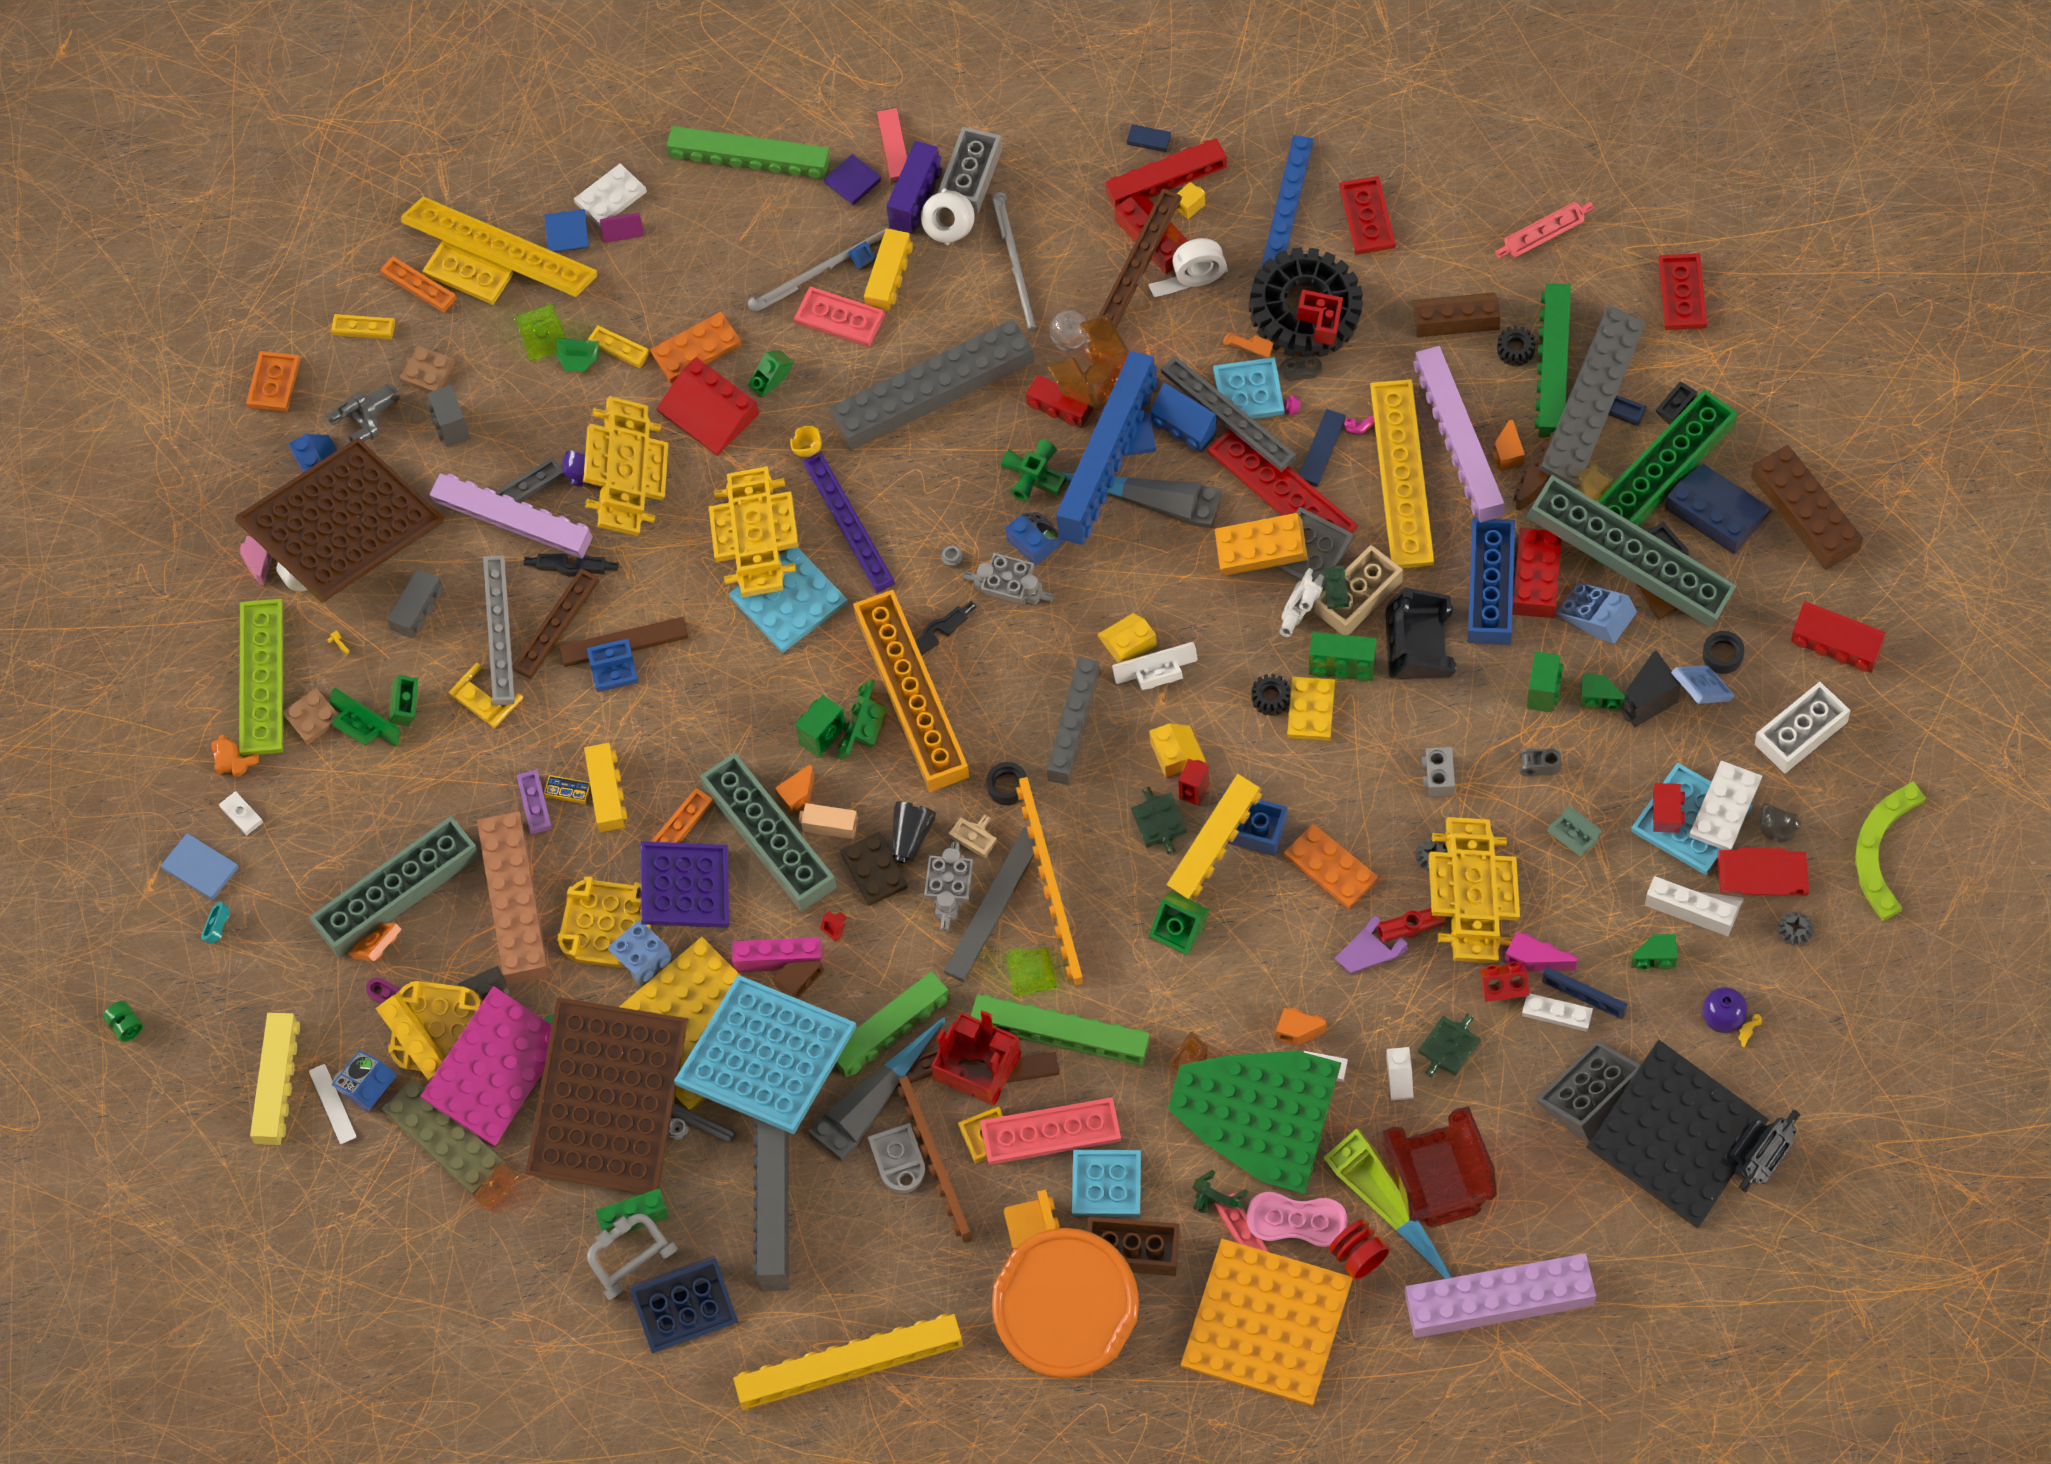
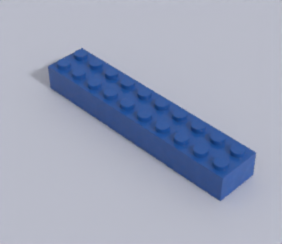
M1134 351L1129 352L1056 514L1061 540L1084 545L1086 538H1090L1093 529L1092 525L1094 521L1098 520L1100 515V507L1106 503L1107 491L1113 487L1116 471H1120L1122 458L1129 451V442L1131 438H1135L1137 432L1136 425L1138 422H1142L1145 406H1149L1151 393L1158 386L1159 379L1156 378L1157 366L1154 362V356Z

